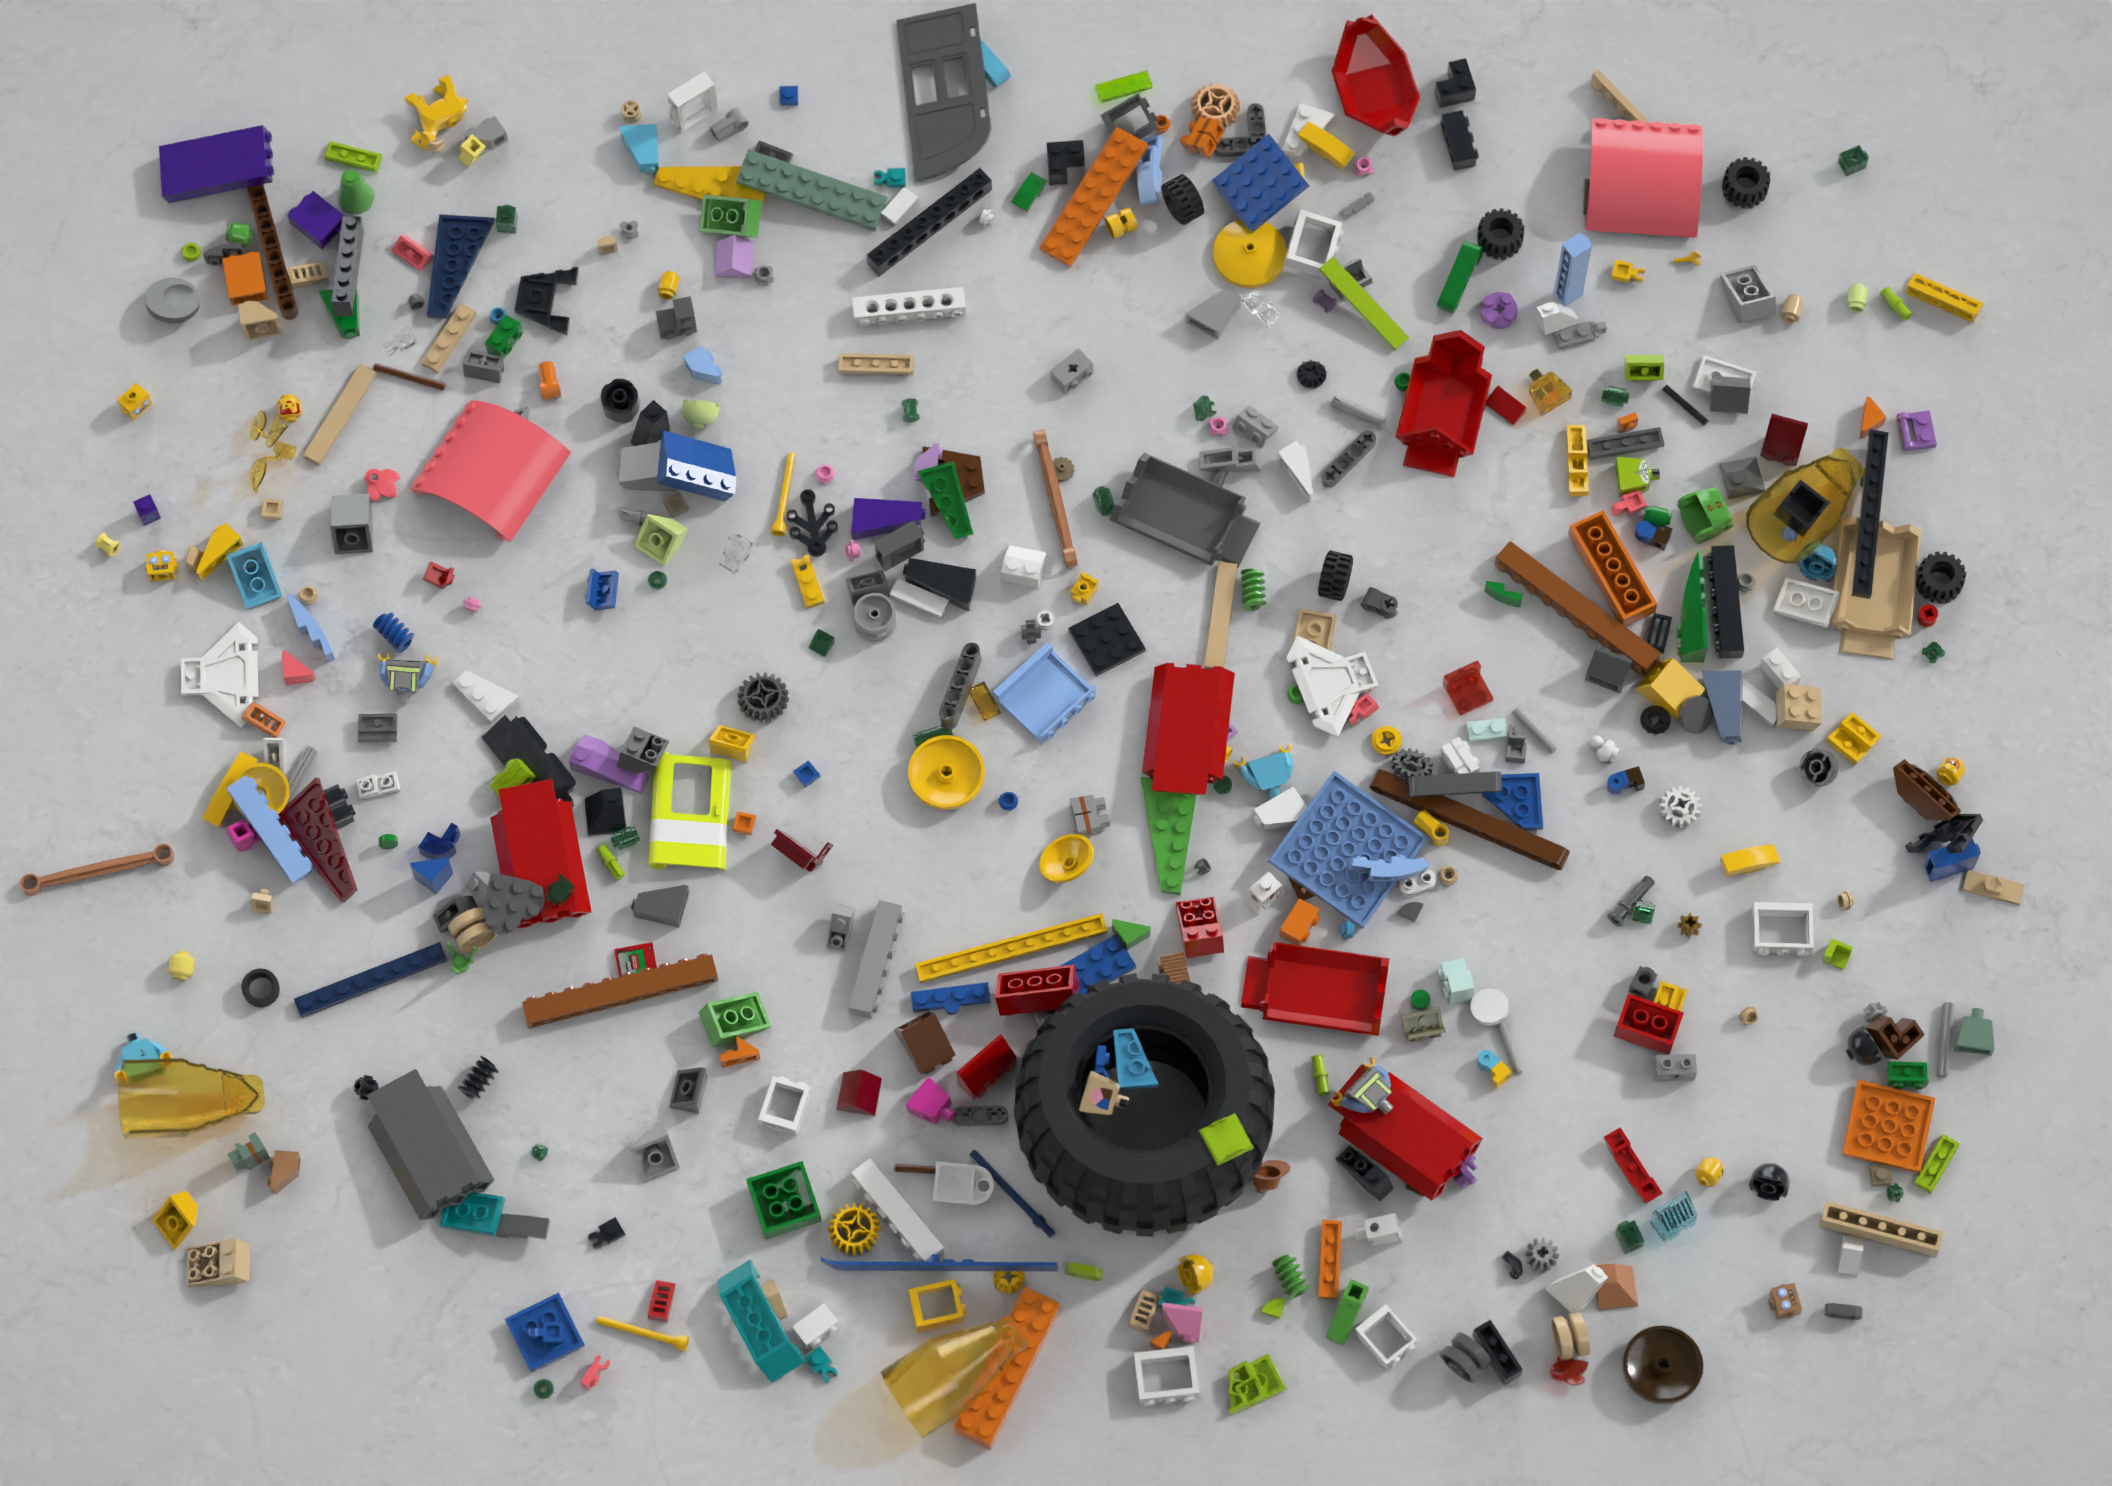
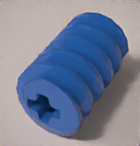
M394 613L380 615L374 621L373 628L377 629L378 633L382 634L383 638L387 639L388 643L392 644L398 653H402L410 646L414 634H408V628L403 629L404 623L398 624L399 618L393 619Z

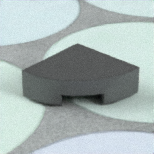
M1419 902L1407 903L1399 909L1397 914L1415 922L1424 904Z

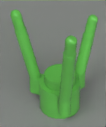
M447 942L446 945L454 958V967H450V970L455 972L456 975L466 972L470 964L473 963L477 947H473L469 958L462 954L457 955L450 942Z

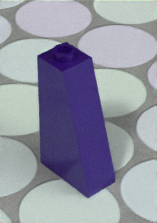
M854 498L851 528L852 540L888 534L913 520L917 526H921L922 520H925L926 509H922V502Z

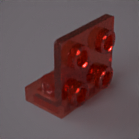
M1478 660L1444 675L1443 686L1460 716L1488 704L1494 699L1480 674L1481 665Z

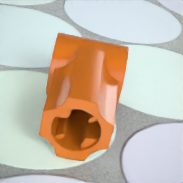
M549 361L542 362L538 365L543 400L561 397L554 363Z

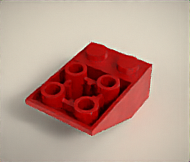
M1214 896L1176 902L1185 957L1192 958L1224 953L1223 934Z

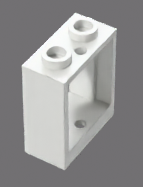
M773 1076L758 1118L759 1125L797 1136L811 1095V1089L808 1087V1084L800 1081L794 1083L784 1076H778V1078ZM776 1086L803 1093L793 1122L767 1114Z
M1386 1304L1355 1328V1335L1385 1369L1390 1366L1392 1368L1395 1367L1405 1353L1409 1355L1416 1349L1417 1339ZM1386 1318L1408 1342L1388 1359L1383 1356L1366 1336L1368 1332Z

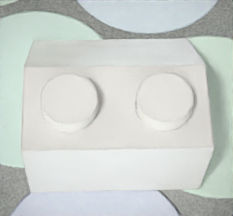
M1009 546L1001 570V580L1039 588L1047 553Z

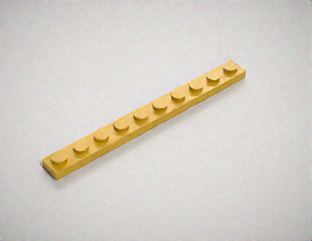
M1100 913L915 963L920 983L1106 934L1108 930L1103 914Z

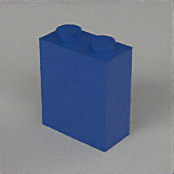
M1972 838L1962 853H1949L1946 847L1930 851L1924 863L1930 882L1974 869L1981 854L1980 847L1977 843H1974Z

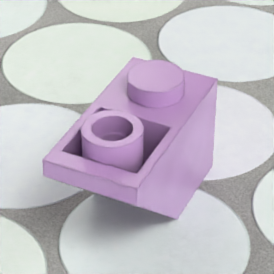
M935 443L915 460L913 480L922 481L917 471L937 466L938 459H942L943 448H939L940 443Z

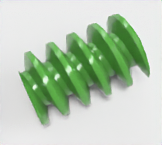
M1257 569L1241 570V587L1243 589L1241 593L1243 596L1242 602L1244 603L1242 608L1246 611L1258 610L1266 604V601L1262 600V598L1266 597V594L1262 593L1265 590V586L1261 585L1265 583V580L1261 578L1265 573Z
M1283 1255L1272 1262V1266L1276 1267L1275 1273L1279 1274L1278 1280L1282 1281L1281 1287L1286 1288L1284 1293L1289 1295L1287 1297V1300L1304 1294L1309 1289V1285L1302 1286L1306 1278L1299 1279L1303 1272H1296L1300 1265H1293V1262L1297 1258Z

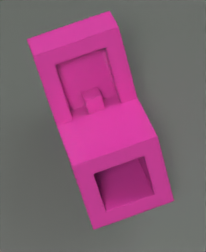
M244 819L227 827L226 834L237 851L249 850L253 844L261 840L250 823L247 824Z

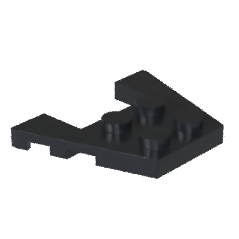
M572 267L570 270L562 271L560 269L555 270L553 273L544 274L543 272L521 276L514 309L515 313L563 335H567L570 318L551 315L557 283L576 285L579 268Z
M1958 814L1951 820H1942L1933 826L1934 831L1918 836L1919 840L1914 844L1909 842L1905 847L1908 852H1921L1932 841H1941L1942 843L1951 841L1946 846L1948 852L1962 853L1983 822L1981 814Z

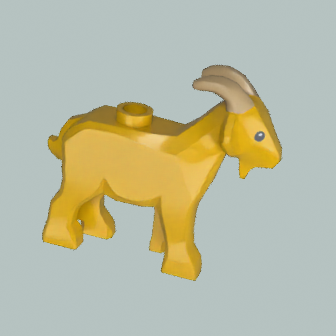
M449 74L440 78V85L433 88V92L442 95L444 99H440L429 106L422 95L416 96L414 92L404 97L405 102L413 106L418 112L423 129L421 133L415 130V135L411 137V143L423 150L431 152L442 151L445 148V144H443L444 139L435 142L438 132L447 127L453 128L467 111L466 103L468 99L458 97Z

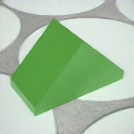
M1116 919L1112 920V930L1118 935L1126 950L1150 937V926Z

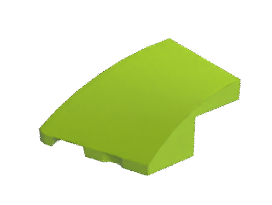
M1267 1353L1251 1363L1245 1360L1229 1370L1230 1414L1241 1412L1287 1390L1270 1354Z

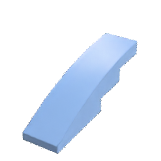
M291 594L286 595L301 635L309 633L314 648L322 646L327 661L335 660L329 643L314 618Z

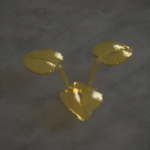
M259 410L252 423L250 437L254 441L258 440L260 435L266 438V447L271 448L274 445L273 453L276 456L263 457L262 460L257 458L250 471V484L256 493H258V487L266 474V461H280L281 458L292 460L296 453V446L277 441L288 427L279 417H274L271 420L267 429V435L264 434L263 430L266 427L267 418L262 410Z

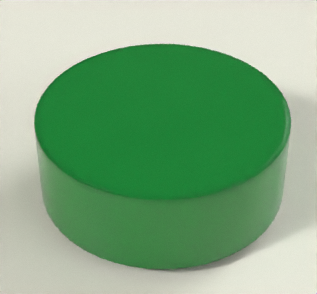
M384 834L378 839L379 847L382 849H393L398 846V837L396 835Z
M1416 990L1411 996V1005L1417 1010L1426 1009L1430 1005L1431 1000L1429 993L1425 990Z

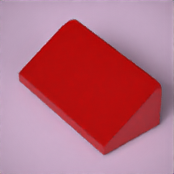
M1497 386L1486 400L1487 406L1513 426L1526 413V407L1500 386Z

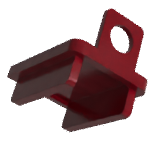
M778 829L775 830L774 834L777 836L771 843L775 849L799 867L810 872L814 870L817 864L822 865L824 858L833 847V844L827 842L818 856H816L790 835Z

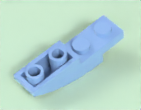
M1160 135L1143 139L1149 147L1137 164V184L1141 205L1158 202L1162 179V171L1159 169L1163 143V138Z
M1404 855L1392 856L1389 863L1381 859L1370 861L1366 857L1358 856L1351 860L1349 871L1368 873L1367 881L1390 882L1417 876L1427 871L1430 862L1425 861L1423 858L1407 859Z

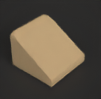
M191 545L189 546L185 563L188 570L197 571L204 553Z

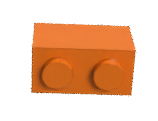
M1299 898L1282 925L1279 936L1295 945L1301 946L1302 942L1306 943L1311 935L1310 929L1312 926L1316 927L1321 918L1319 916V909Z

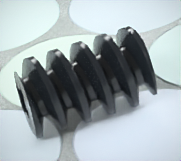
M480 1056L482 1061H476L477 1067L471 1068L473 1074H467L469 1080L463 1079L462 1083L464 1086H458V1089L471 1099L474 1097L480 1099L481 1096L478 1091L485 1092L483 1085L490 1086L487 1079H495L491 1073H499L496 1066L483 1056Z

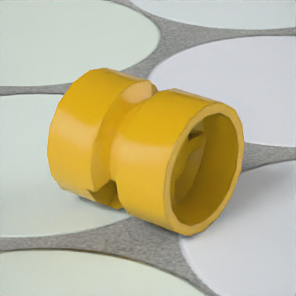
M1129 207L1118 211V215L1113 213L1104 217L1107 230L1113 239L1123 236L1124 232L1129 233L1138 229L1135 216Z

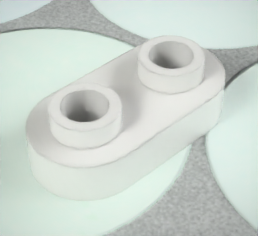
M1427 870L1417 876L1400 880L1398 888L1403 895L1412 896L1433 889L1437 878L1433 871ZM1427 876L1430 880L1425 881L1423 878ZM1410 882L1412 886L1407 887L1405 883Z

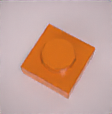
M1636 412L1618 418L1617 428L1619 432H1628L1637 426L1638 416Z
M737 811L733 832L752 835L756 815Z

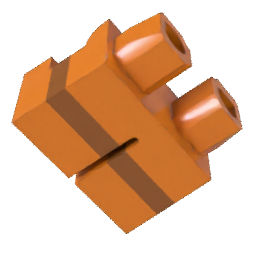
M1200 117L1198 121L1190 122L1188 130L1191 134L1189 136L1183 135L1180 143L1183 147L1189 149L1191 154H1195V152L1200 153L1203 157L1210 159L1217 146L1216 144L1220 141L1225 130L1219 120Z

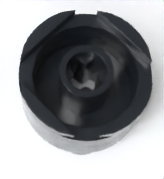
M615 379L603 387L601 402L605 416L616 422L632 421L640 408L639 396L635 386L626 379Z

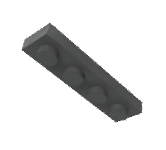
M1661 427L1587 440L1590 460L1664 447L1665 444Z

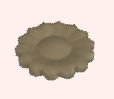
M1059 457L1052 461L1058 481L1063 482L1073 476L1075 470L1071 460Z

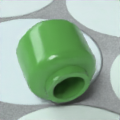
M233 222L230 226H227L225 240L228 243L241 242L243 248H245L248 242H252L253 231H250L248 224Z

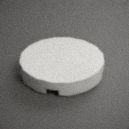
M1492 988L1483 989L1476 993L1470 1003L1473 1018L1481 1025L1486 1026L1499 1024L1501 1020L1508 1016L1510 1009L1508 998L1498 989Z

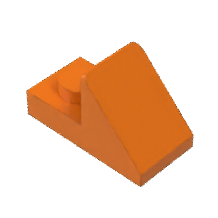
M737 1036L735 1037L738 1051L727 1050L719 1055L722 1068L760 1060L759 1050Z

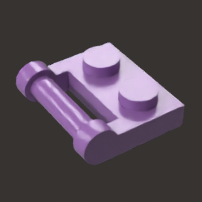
M1930 410L1913 413L1902 412L1896 415L1897 421L1900 422L1904 451L1936 447L1937 443ZM1907 421L1912 422L1916 442L1911 441Z

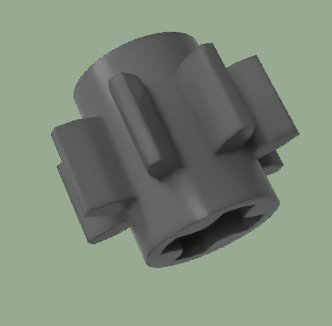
M1026 620V625H1021L1022 640L1027 639V644L1036 643V639L1041 638L1040 624H1035V620Z

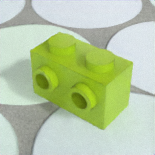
M1625 355V379L1630 381L1663 380L1664 360L1662 355Z

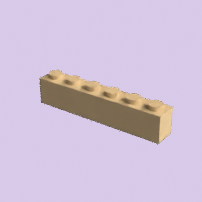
M1827 1201L1824 1205L1819 1227L1936 1257L1939 1252L1943 1235L1941 1231Z

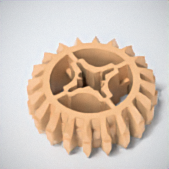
M1211 82L1210 87L1204 84L1203 90L1198 88L1197 94L1193 95L1191 112L1194 114L1195 120H1198L1200 117L1219 120L1222 126L1224 125L1228 128L1229 123L1233 124L1239 116L1240 100L1237 99L1238 95L1233 93L1232 88L1227 89L1226 84L1221 87L1218 82L1217 86H1213ZM1208 99V103L1202 108V103ZM1230 105V109L1224 114L1223 110L1226 106Z

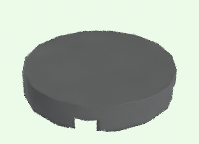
M1698 695L1685 699L1679 710L1681 727L1686 732L1692 734H1699L1705 731L1713 717L1711 703L1707 698Z

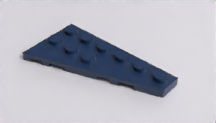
M439 214L427 309L428 318H447L495 222V218Z

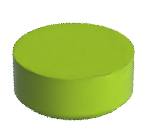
M193 242L185 244L182 248L183 258L188 262L197 261L201 256L200 247Z

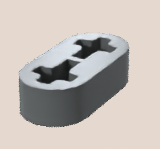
M1838 1303L1825 1304L1824 1315L1827 1317L1849 1320L1862 1319L1863 1308L1860 1306Z

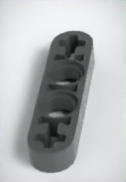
M1368 430L1362 432L1323 471L1321 481L1324 486L1334 487L1367 455L1376 444L1374 432ZM1370 437V438H1371V443H1370L1369 441H1367V442L1364 444V448H1363L1361 445L1364 443V439H1365V438L1368 439V438ZM1352 449H1358L1360 451V455L1356 457L1352 456L1350 454V451ZM1344 461L1348 464V467L1340 469L1337 464ZM1334 470H1335L1336 473H1335L1334 476H1333V480H1332V479L1326 480V479H1327V476L1330 477V476L1334 473Z

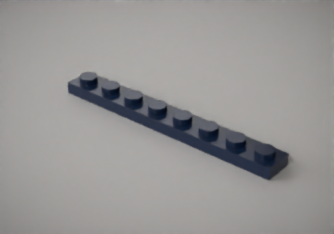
M438 942L294 998L301 1018L445 963L447 958L441 943Z

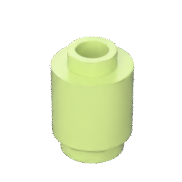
M1854 284L1849 288L1847 305L1851 312L1860 313L1866 307L1868 289L1863 284Z

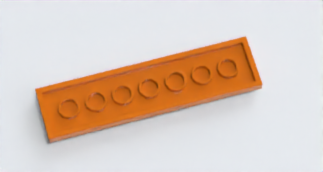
M1116 127L1039 249L1067 266L1072 267L1149 145L1121 128Z

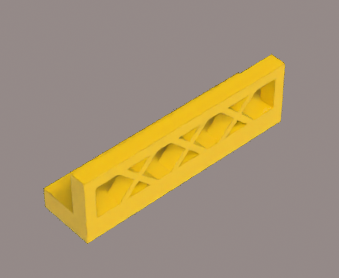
M1916 273L1910 279L1905 294L1974 323L1983 305L1982 302Z

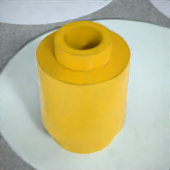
M667 271L662 273L658 287L661 298L671 300L676 295L680 277L676 272Z

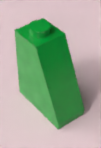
M357 288L353 316H334L331 303L333 289L319 290L322 303L341 337L354 338L355 336H360L359 294Z

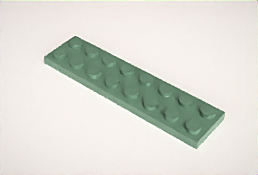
M749 149L736 180L738 185L873 231L877 229L881 212L884 210L888 198L876 192Z

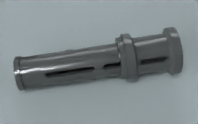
M1645 875L1628 897L1618 902V907L1608 914V919L1614 925L1622 926L1623 920L1633 913L1635 905L1655 884V881L1650 876Z

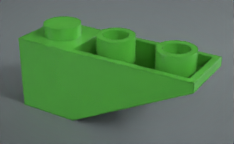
M1350 1279L1326 1335L1327 1339L1344 1346L1369 1290L1368 1286Z

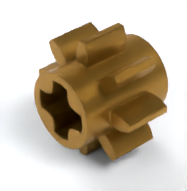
M1690 912L1686 917L1682 915L1680 917L1681 922L1677 924V927L1681 928L1680 935H1688V938L1693 934L1698 936V929L1702 927V923H1698L1699 916L1694 917Z

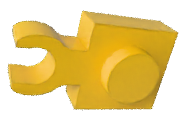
M1615 260L1611 279L1629 283L1630 278L1637 282H1643L1644 277H1639L1637 274H1645V269H1633V263Z

